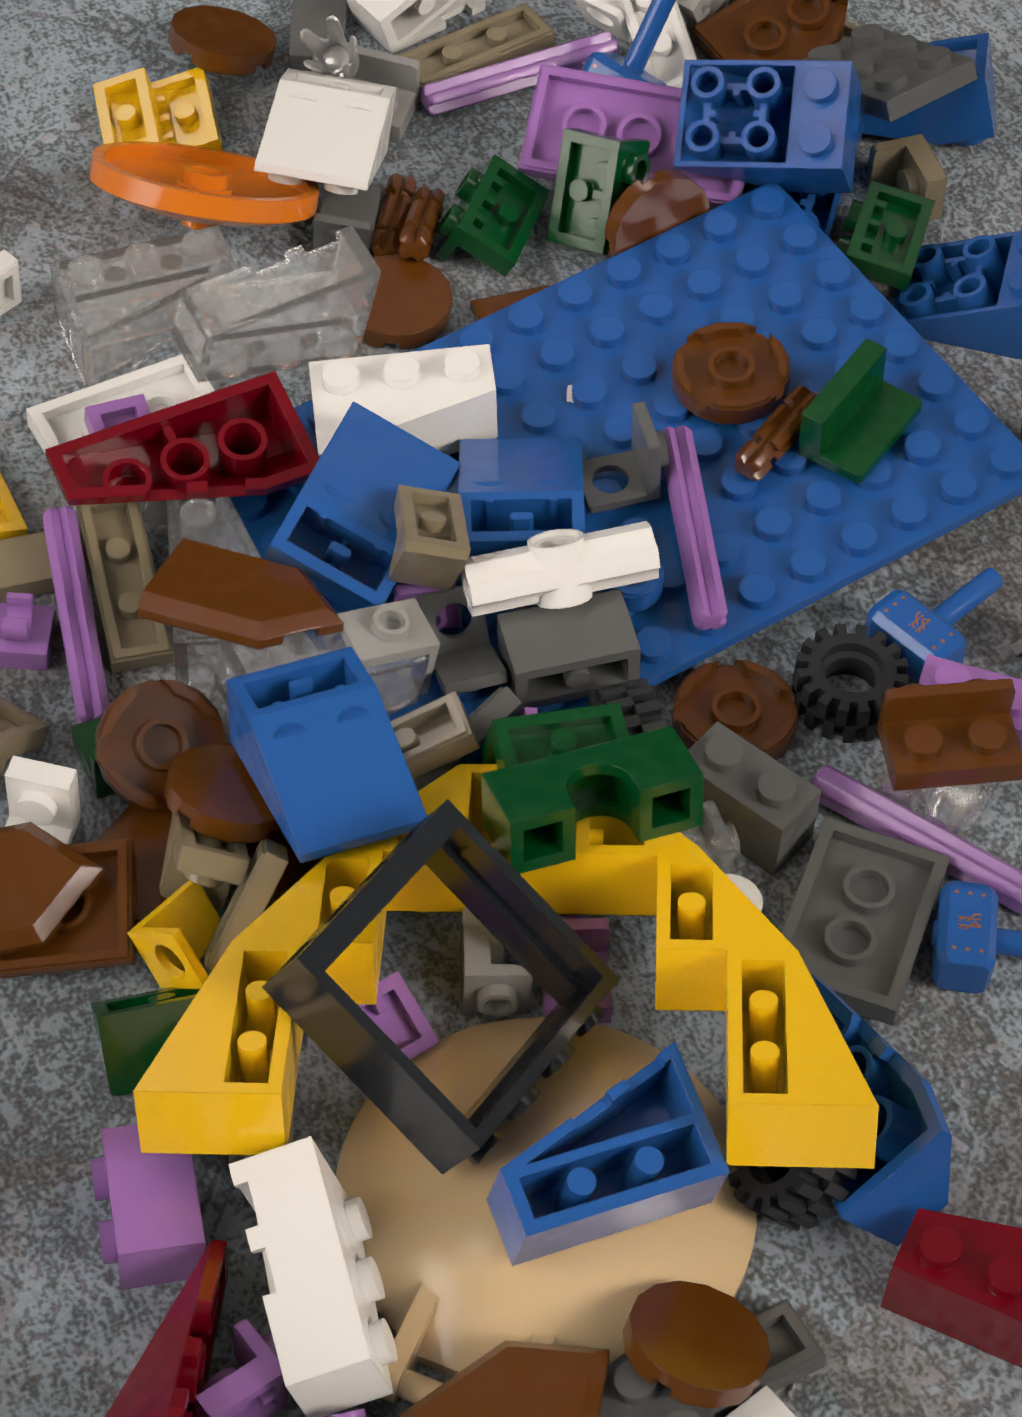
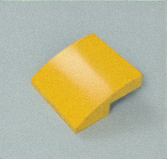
M143 67L93 84L103 144L147 141L186 144L224 150L211 86L205 70L196 67L151 82Z

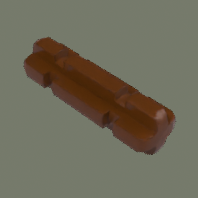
M395 173L387 179L384 190L386 194L382 198L375 225L377 230L373 233L370 243V258L399 254L398 249L401 243L399 236L404 228V222L410 206L414 202L413 198L416 193L417 182L413 176L407 175L403 177Z
M423 186L416 191L413 198L414 202L410 206L403 225L404 228L399 236L401 243L398 253L402 258L407 259L412 256L419 262L428 256L431 248L430 245L433 243L437 227L440 223L439 219L444 212L443 202L445 194L441 189L437 188L431 191L426 186Z
M806 386L796 387L784 400L786 404L778 406L752 435L754 440L747 441L735 454L736 463L734 468L739 475H745L752 482L761 480L773 467L770 462H777L800 437L801 414L818 393L811 392Z

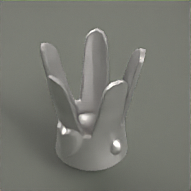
M331 15L326 19L328 39L322 40L309 29L300 31L301 41L314 55L316 60H305L303 62L305 67L317 71L319 74L347 79L354 77L359 68V56L356 49L357 39L355 36H351L349 43L346 41L340 21L335 16Z

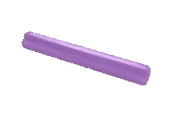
M604 31L425 84L421 88V102L428 115L437 116L536 86L540 63L582 71L588 56L592 52L619 54L618 40H615L612 32Z
M685 425L677 428L668 426L662 430L669 455V464L664 466V472L693 625L702 631L710 628L718 630L726 624L728 610L693 433Z
M69 506L47 509L42 517L77 724L102 717L105 708L110 703L76 511Z
M831 765L822 766L814 776L811 784L822 790L819 803L870 831L951 856L947 874L962 882L989 885L997 894L999 903L1022 915L1021 870Z

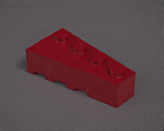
M918 1208L892 1265L880 1307L1022 1368V1228Z

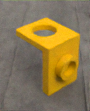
M187 881L127 934L160 988L200 989L208 975L199 960L205 956V951L221 918L202 886L192 881Z

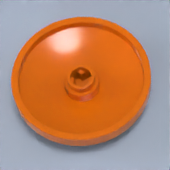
M130 141L98 146L92 151L89 172L90 180L102 190L140 208L182 220L181 224L187 228L202 231L215 230L216 226L260 227L307 220L316 213L320 191L315 181L302 179V183L299 185H286L269 180V173L254 171L256 157L207 147L165 142Z

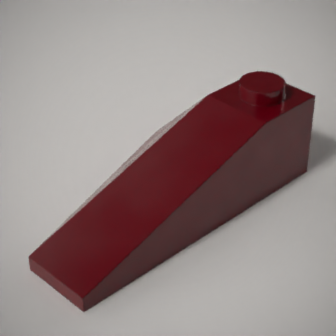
M276 371L45 449L46 458L69 506L268 495L307 481L320 459Z
M212 1239L105 1417H196V1395L201 1393L203 1386L208 1381L228 1281L227 1241Z

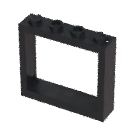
M447 799L417 824L262 988L443 1175L466 1158L473 1165H477L490 1149L501 1143L505 1135L498 1126L505 1118L509 1121L516 1119L537 1099L541 1091L534 1085L535 1081L540 1075L545 1079L550 1077L572 1056L575 1049L568 1041L574 1034L578 1037L583 1036L605 1015L603 1013L604 1010L599 1004L618 982L619 978ZM424 864L558 1003L465 1115L448 1100L325 972Z

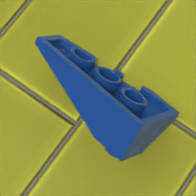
M989 33L943 39L928 43L934 46H944L952 52L973 58L977 80L892 122L864 113V134L897 139L923 134L927 143L937 145L954 143L961 147L980 144L986 138L995 137L997 113Z
M811 975L879 1105L874 1169L859 1168L856 1180L846 1178L842 1187L850 1191L844 1202L834 1198V1202L840 1218L899 1246L903 1243L918 1208L939 1212L948 1205L952 1134L931 1084L826 983L818 977Z

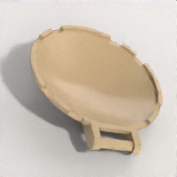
M546 1017L514 1018L466 1028L439 1039V1043L410 1060L465 1115ZM598 1024L581 1037L574 1034L568 1041L575 1049L572 1056L550 1077L545 1079L540 1075L535 1081L534 1085L541 1091L537 1099L516 1119L509 1121L505 1118L498 1126L505 1135L501 1143L490 1149L477 1165H473L466 1158L443 1175L367 1098L353 1120L343 1143L337 1165L336 1178L349 1199L358 1196L361 1198L368 1213L373 1237L363 1241L366 1258L371 1256L374 1259L385 1291V1298L375 1302L376 1309L380 1316L385 1318L392 1335L395 1337L394 1341L398 1360L388 1364L393 1394L381 1397V1399L395 1404L401 1398L415 1404L444 1384L412 1371L416 1362L454 1377L505 1340L609 1349L610 1364L625 1353L622 1331L638 1295L655 1284L679 1280L705 1284L735 1298L751 1259L757 1227V1213L745 1208L744 1204L736 1200L733 1193L737 1189L729 1185L728 1177L712 1203L515 1266L511 1265L487 1202V1197L500 1168L570 1117L574 1119L603 1098L606 1091L621 1080H628L656 1059L657 1055L661 1052L660 1050L624 1032ZM687 1069L726 1161V1111L710 1090ZM728 1166L730 1173L738 1170L734 1166Z

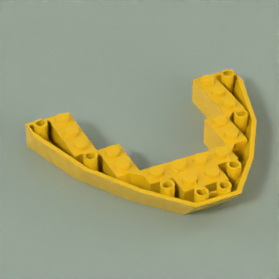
M458 764L419 790L418 794L427 816L448 799L495 848L483 827L481 774L497 770V764ZM593 816L575 823V860L520 874L558 915L656 916L655 1010L725 1011L726 1163L728 1166L874 1169L879 1105L799 951L698 845L680 832L639 843L633 831L624 822L607 816ZM408 833L324 857L231 941L133 1090L141 1153L257 1155L288 1144L303 1030L272 999L262 986ZM424 864L325 972L356 1004L376 1005L387 911L462 912V909L467 907Z

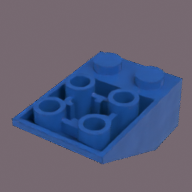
M685 60L674 168L676 170L737 180L760 186L775 183L784 190L792 192L852 193L862 86L853 62L813 60Z
M1022 230L990 236L980 235L972 239L921 246L907 290L897 289L893 307L925 340L1014 359H1022Z
M353 401L270 543L263 559L298 568L308 575L323 596L350 611L384 604L396 582L389 579V570L397 538L394 503L398 484L446 492L461 463Z
M581 437L460 439L459 462L461 464L459 466L458 494H461L471 548L469 557L527 546V540L532 536L549 530L575 529L585 534Z
M352 646L226 679L231 743L300 863L408 833L427 817L377 686Z

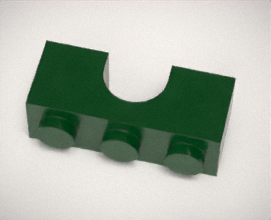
M672 725L481 774L483 827L496 850L519 874L575 860V823L584 818L593 816L616 818L630 827L639 843L702 826L704 774Z

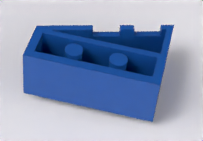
M676 1042L661 1051L654 1061L625 1081L623 1079L606 1091L603 1098L574 1119L570 1117L499 1169L487 1197V1202L512 1266L713 1202L730 1174V1170Z

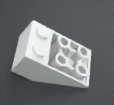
M288 68L278 84L255 161L254 171L269 173L268 179L280 184L299 185L302 183V179L325 183L324 189L336 194L355 195L358 193V189L367 191L388 151L397 87Z

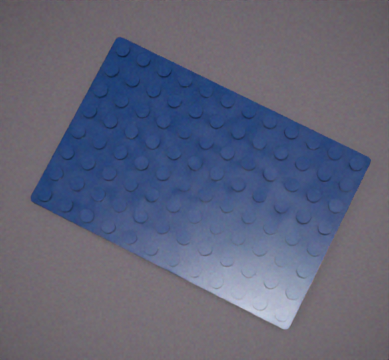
M768 183L414 350L423 351L484 344L490 345L496 385L498 437L496 438L581 437L582 461L631 450L632 404L642 401L645 402L655 431H662L668 426L677 428L681 425L687 426L692 431L728 610L726 615L727 622L722 628L718 630L710 628L702 631L693 625L664 467H661L659 499L592 514L589 513L584 500L585 533L647 521L652 527L655 542L658 546L659 559L664 568V591L660 600L652 607L642 611H628L641 648L640 678L647 679L648 685L652 686L669 679L1022 494V443L784 189L775 183ZM718 322H742L755 326L756 333L764 335L768 339L770 333L778 339L790 357V386L784 398L785 400L798 386H806L811 392L819 394L867 338L887 348L883 381L921 399V412L862 483H855L799 454V438L777 462H770L773 467L761 480L752 482L745 475H739L734 468L736 463L735 454L747 441L754 440L752 435L773 412L765 418L746 424H718L697 417L681 405L672 389L673 355L677 348L680 350L687 343V336L698 328ZM568 385H572L573 403L567 402ZM311 399L294 407L318 454L313 402ZM459 452L448 455L459 462ZM459 468L446 492L458 494ZM604 471L594 478L593 484L602 492L616 493L627 486L628 480L620 472ZM306 481L268 495L203 499L242 553L263 559L270 543ZM460 575L456 580V586H460ZM396 582V584L394 585V587L397 586V585H404V584H406V583ZM393 589L384 604L394 602ZM602 590L595 591L594 593H602ZM324 596L337 614L350 611ZM458 603L460 627L444 628L439 631L446 635H456L463 632L471 620L468 607ZM517 608L485 614L489 641L498 657L497 614L511 612ZM314 629L301 632L317 655L347 648L339 632L319 637L314 633ZM415 657V662L419 667V657ZM399 661L366 668L377 686L390 721L445 696L434 674H432L427 694L417 695ZM503 683L457 695L465 708L467 716H469L501 686L505 688L506 686L508 687V684ZM586 697L537 708V712L543 713L587 707V701H590V699ZM483 744L461 764H482L480 753Z

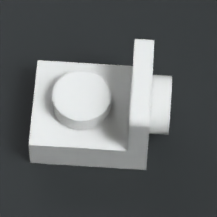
M13 755L5 774L9 818L5 827L32 822L63 843L71 844L81 819L77 769Z

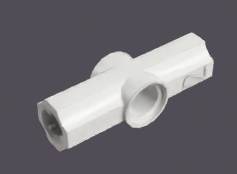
M647 521L585 534L575 529H556L542 532L528 539L527 546L469 557L460 575L468 610L472 617L532 604H537L547 609L577 606L589 601L593 597L592 592L659 578V568L661 567L658 546L655 542L652 527Z

